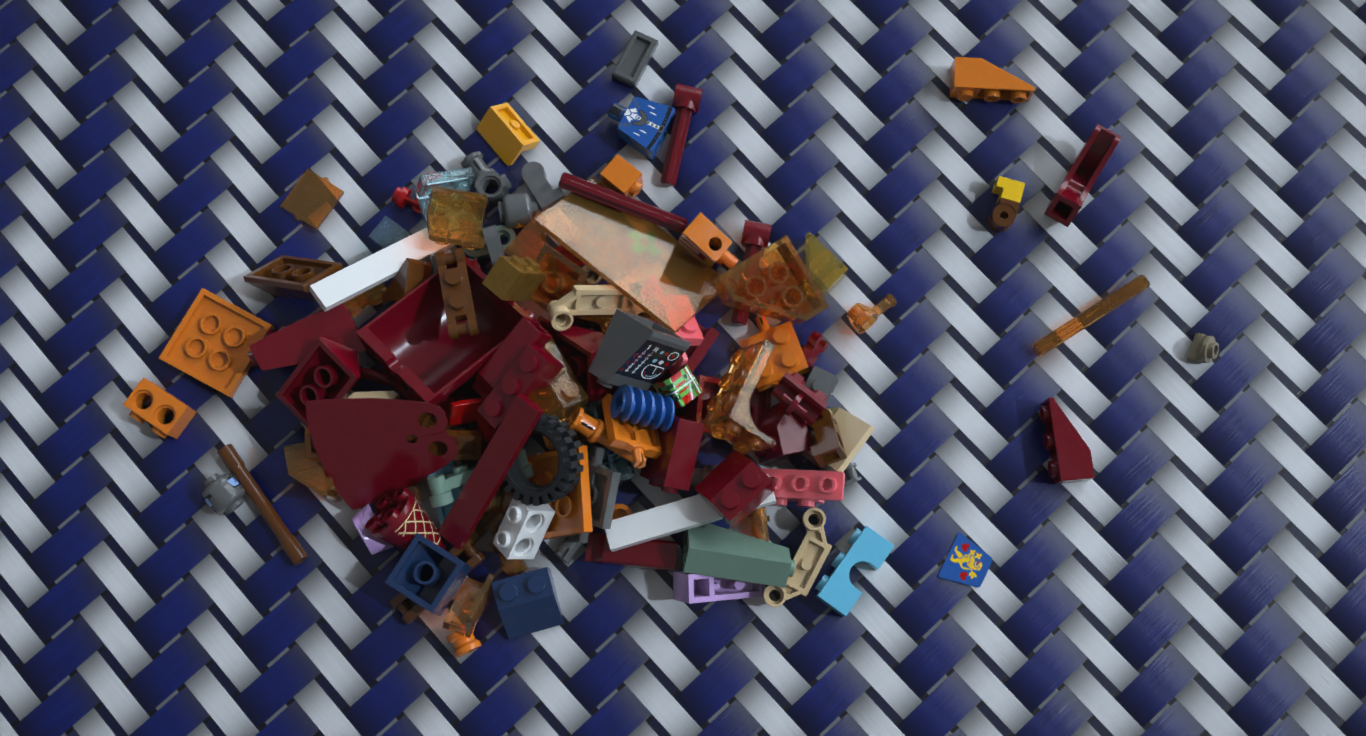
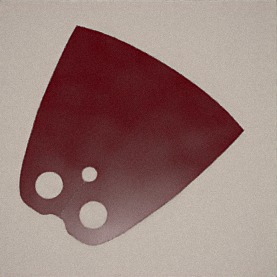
M383 398L305 401L308 428L319 460L332 485L352 510L374 503L384 494L390 496L402 486L408 488L446 466L458 454L455 439L449 436L446 431L448 419L445 411L437 405L419 401ZM423 413H432L437 418V422L433 427L426 428L418 423V417ZM414 435L417 437V441L410 443L407 441V437ZM435 441L443 442L447 446V452L441 456L433 455L429 451V445Z

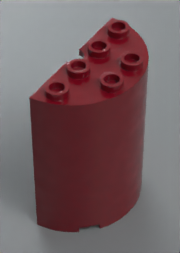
M465 256L479 334L470 336V333L459 335L458 339L450 340L438 271L356 332L369 356L376 358L382 364L383 368L380 371L406 400L438 405L478 373L523 316L536 320L533 313L527 308L522 309L517 301L501 300L484 286L482 282L486 275L482 272L480 265L473 259L469 260ZM457 263L447 265V269L458 267ZM467 320L457 322V324L465 323Z

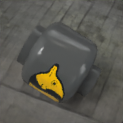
M528 193L506 194L503 196L502 201L498 202L500 222L505 223L508 228L530 227L533 224V217H538L537 202L531 201Z

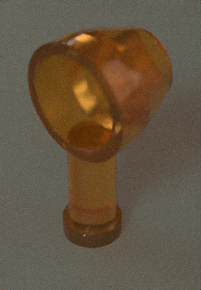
M887 294L883 300L872 308L861 303L855 304L850 308L847 316L854 330L861 334L875 323L878 316L890 307H894L897 301L893 295Z

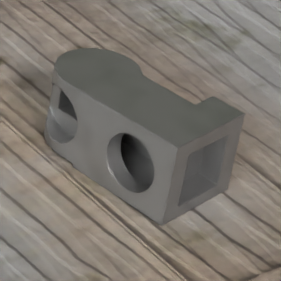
M531 161L524 165L522 168L524 183L544 216L567 203L566 196L560 187L552 189L547 181L544 167L540 163Z

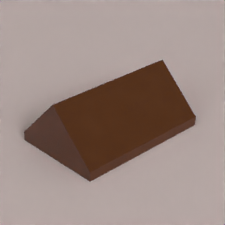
M281 255L243 276L245 282L270 295L317 302L309 291L310 285L342 270L343 266L342 263Z

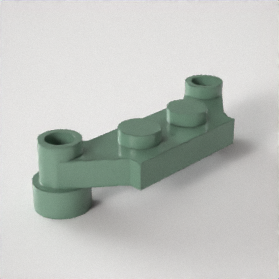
M522 448L518 455L519 465L524 475L530 478L534 476L531 463H528L525 449ZM467 463L452 467V472L428 477L427 482L431 493L428 497L431 507L436 508L452 503L454 499L451 489L465 485L477 464L469 467Z

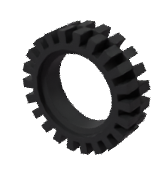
M543 413L531 432L544 435L551 441L557 451L558 470L553 480L547 485L533 483L522 472L517 456L502 482L508 483L504 488L507 494L515 492L512 498L516 501L523 499L522 504L539 506L566 497L567 493L572 492L575 489L573 484L580 481L581 477L576 475V473L583 472L584 465L578 464V460L584 459V454L577 453L576 448L582 445L580 440L573 442L572 438L577 435L573 429L567 431L566 428L569 424L566 421L558 422L560 417L555 415L549 416V414Z

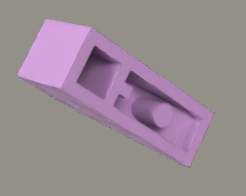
M683 570L673 571L674 600L688 604L761 597L765 590L764 584L686 573Z

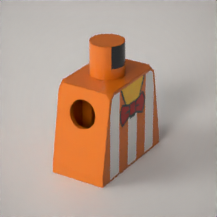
M701 212L677 241L680 246L708 268H711L717 262L729 273L739 261L727 250L732 241ZM709 245L713 246L716 251L711 250Z

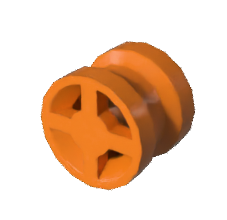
M473 625L459 629L446 637L448 643L452 644L455 649L453 652L455 658L464 656L482 646L480 640L475 639Z

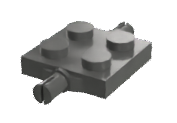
M594 445L591 462H588L592 527L610 529L621 472L608 469L603 465L606 447ZM589 533L577 534L576 541L588 543Z

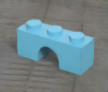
M865 526L862 531L858 528L854 531L847 541L851 544L845 554L841 551L831 564L835 567L834 571L829 577L824 574L815 587L819 591L815 597L842 617L847 616L862 594L850 582L849 572L854 564L863 563L876 571L894 548L892 543L868 526Z

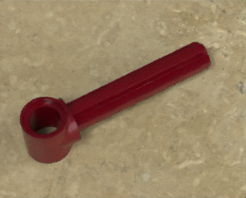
M678 83L676 85L672 103L676 115L660 179L661 184L665 186L676 185L691 116L695 115L696 112L698 113L703 89Z
M745 220L741 244L745 247V253L731 319L733 324L745 326L748 322L761 251L768 248L771 224Z

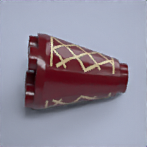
M405 486L400 487L391 496L384 494L375 505L377 511L365 525V529L374 537L403 550L408 548L417 533L441 548H446L443 536L438 533L439 530L415 495Z

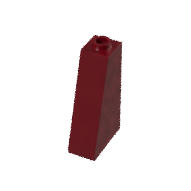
M344 302L326 312L322 309L248 345L251 350L248 352V356L254 367L260 366L263 371L299 364L319 337H324L355 349L358 353L365 352L366 350L356 333L359 328Z

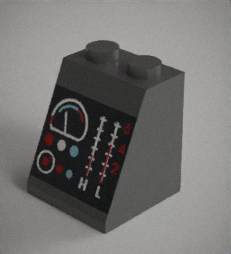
M616 309L588 371L598 377L597 383L612 389L613 385H616V388L626 384L632 388L637 387L641 390H648L689 348L691 343L655 321Z

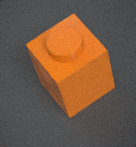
M618 154L600 173L601 182L605 186L628 197H636L643 188L642 173Z

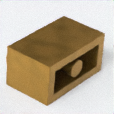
M516 255L512 257L500 256L482 284L501 300L528 302L546 274L539 269L540 264L530 257L520 258Z

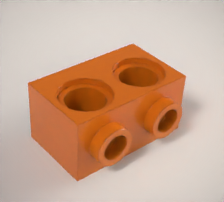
M144 377L123 404L131 410L128 414L142 424L145 421L153 425L150 430L164 439L167 435L178 439L197 413V411ZM151 397V405L144 409L145 400ZM173 412V420L169 424H166V416L169 413Z

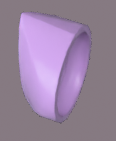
M367 504L350 519L371 555H374L394 546L374 537L365 529L368 520L374 516L370 505Z

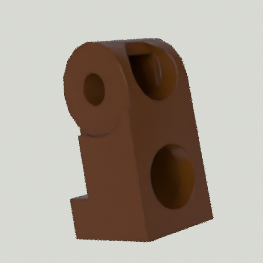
M825 408L813 425H809L815 433L817 445L810 447L812 456L820 468L847 458L838 424L830 411Z

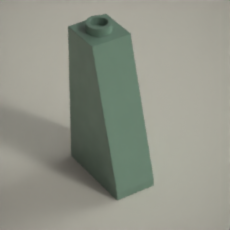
M710 523L684 531L682 539L683 572L783 588L786 587L788 577H792L794 574L795 561L791 560L790 551L787 547Z

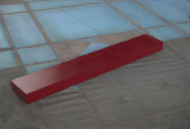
M523 394L516 396L438 531L441 536L458 550L464 548L544 412Z

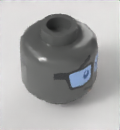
M215 473L203 483L206 488L202 492V498L216 514L226 513L229 515L245 502L243 499L245 489L230 473L223 474L222 476Z

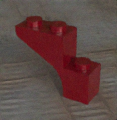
M1099 124L1096 125L1070 165L1064 180L1050 200L1044 215L1069 227L1118 145L1121 136Z

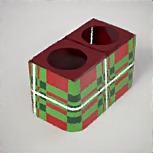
M687 364L673 376L668 369L648 389L651 393L655 392L662 396H670L674 401L675 409L684 407L703 392Z

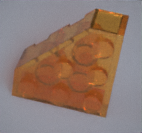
M787 235L710 281L724 305L784 322L791 321L795 325L811 319L829 307Z

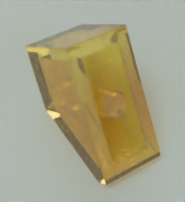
M811 232L805 235L803 242L805 286L814 295L819 294L824 298L846 276L848 268Z

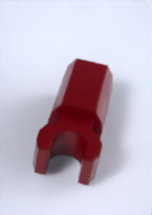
M816 331L811 333L807 344L801 346L809 369L817 361V355L824 352L829 345L827 341L822 339L823 335Z

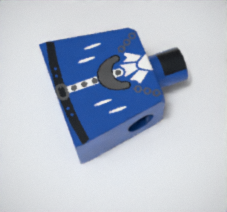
M634 97L628 108L614 103L608 117L620 122L617 132L621 140L653 161L674 123L676 113L673 107Z

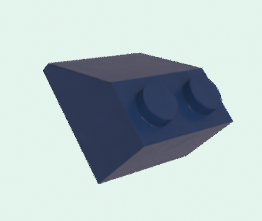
M417 533L385 583L432 614L441 616L472 567Z
M545 567L491 582L498 612L509 639L564 624L550 568Z

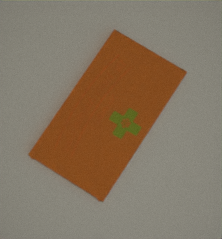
M595 176L588 180L589 182L610 189L607 185H605ZM573 192L537 216L533 221L534 224L663 327L674 333L678 332L681 327L723 289L727 288L729 284L728 280L658 225Z

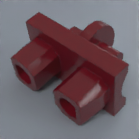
M786 372L771 392V395L788 407L784 412L786 416L789 417L794 412L812 426L828 405L826 402L827 395L820 390L811 391L804 385V377L799 373L794 372L790 374Z

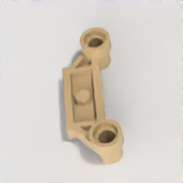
M573 285L571 292L559 300L551 301L547 305L549 321L552 327L558 331H564L571 327L573 315H614L616 309L653 320V315L648 307L642 305L638 299L630 294V289L627 285Z
M810 508L804 513L802 522L806 535L793 558L795 561L793 576L788 577L785 588L769 585L764 590L763 599L770 607H779L786 600L800 594L807 597L832 548L826 540L824 531L826 516L821 509ZM810 516L816 517L817 525H811L808 518ZM771 591L778 592V601L770 599L769 593Z

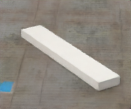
M448 216L310 285L309 291L326 312L394 277L406 258L426 261L430 259L431 253L443 252L463 242L465 236L451 217Z
M774 492L756 509L777 503ZM698 494L612 520L611 528L605 529L610 550L614 552L722 520L723 518Z

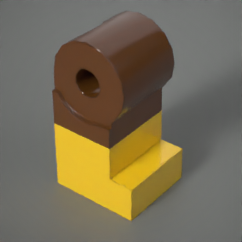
M1002 176L997 178L992 193L997 194L998 199L996 207L988 218L989 227L993 231L1005 232L1014 223L1025 183Z

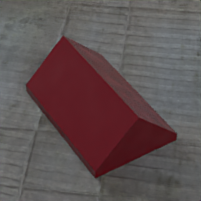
M319 337L276 396L308 428L305 401L344 399L361 377L357 350L327 338Z

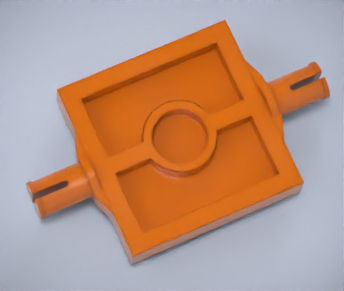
M764 314L760 315L763 325L759 316L755 318L760 332L740 341L754 383L759 392L776 387L786 372L790 374L797 372L800 375L811 372L791 321L776 327H769L766 315Z
M607 394L602 399L609 446L629 451L632 454L635 468L645 467L644 456L657 459L663 453L658 428L656 430L651 429L649 425L643 427L640 426L639 422L635 425L630 423L629 419L626 422L620 421L619 415L616 418H612L610 404L613 395Z

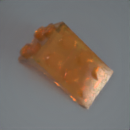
M768 340L751 344L734 352L730 359L731 366L728 372L720 379V389L717 395L709 402L707 406L708 413L703 422L705 424L704 427L710 430L712 436L726 440L732 444L734 450L741 454L769 449L774 445V440L755 426L749 409L751 395L775 347Z

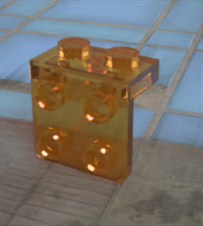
M432 185L426 213L428 238L440 245H461L466 249L484 248L485 239L482 231V222L488 200L487 195Z

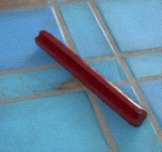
M563 172L558 186L562 189L682 234L685 230L687 219L569 173Z

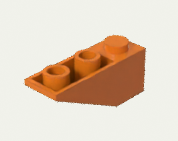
M955 57L950 67V97L961 101L975 98L984 99L986 102L1010 100L1012 103H1023L1029 101L1035 91L1034 86L982 58Z

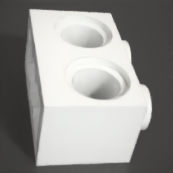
M512 498L493 541L496 548L507 559H534L555 514V510L549 504L533 506V504L525 505L522 504L523 499L516 501Z

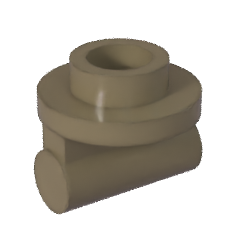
M1195 333L1187 359L1191 362L1210 363L1218 355L1219 344L1213 336Z

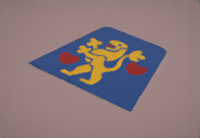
M958 532L938 577L980 587L992 563V557Z

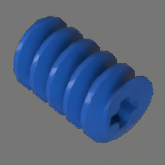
M623 384L616 389L612 396L610 413L612 418H616L619 415L620 421L626 422L629 419L632 424L636 425L639 422L640 426L646 427L649 425L651 429L656 430L659 428L660 431L667 432L674 420L675 405L670 396H662L659 393H651L648 390H641L637 387L632 388L630 385Z

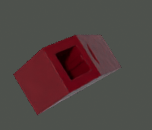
M1053 397L1046 399L1042 402L1039 413L1041 422L1045 423L1046 427L1043 440L1045 449L1049 450L1050 461H1048L1047 465L1049 477L1053 478L1054 484L1086 482L1094 479L1095 475L1090 448Z

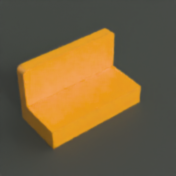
M508 103L491 106L477 126V131L507 166L513 165L521 152L536 148L540 142Z

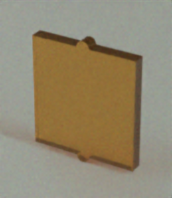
M307 169L280 206L293 214L297 221L302 220L318 230L343 196L344 191L331 184L327 177L322 178Z

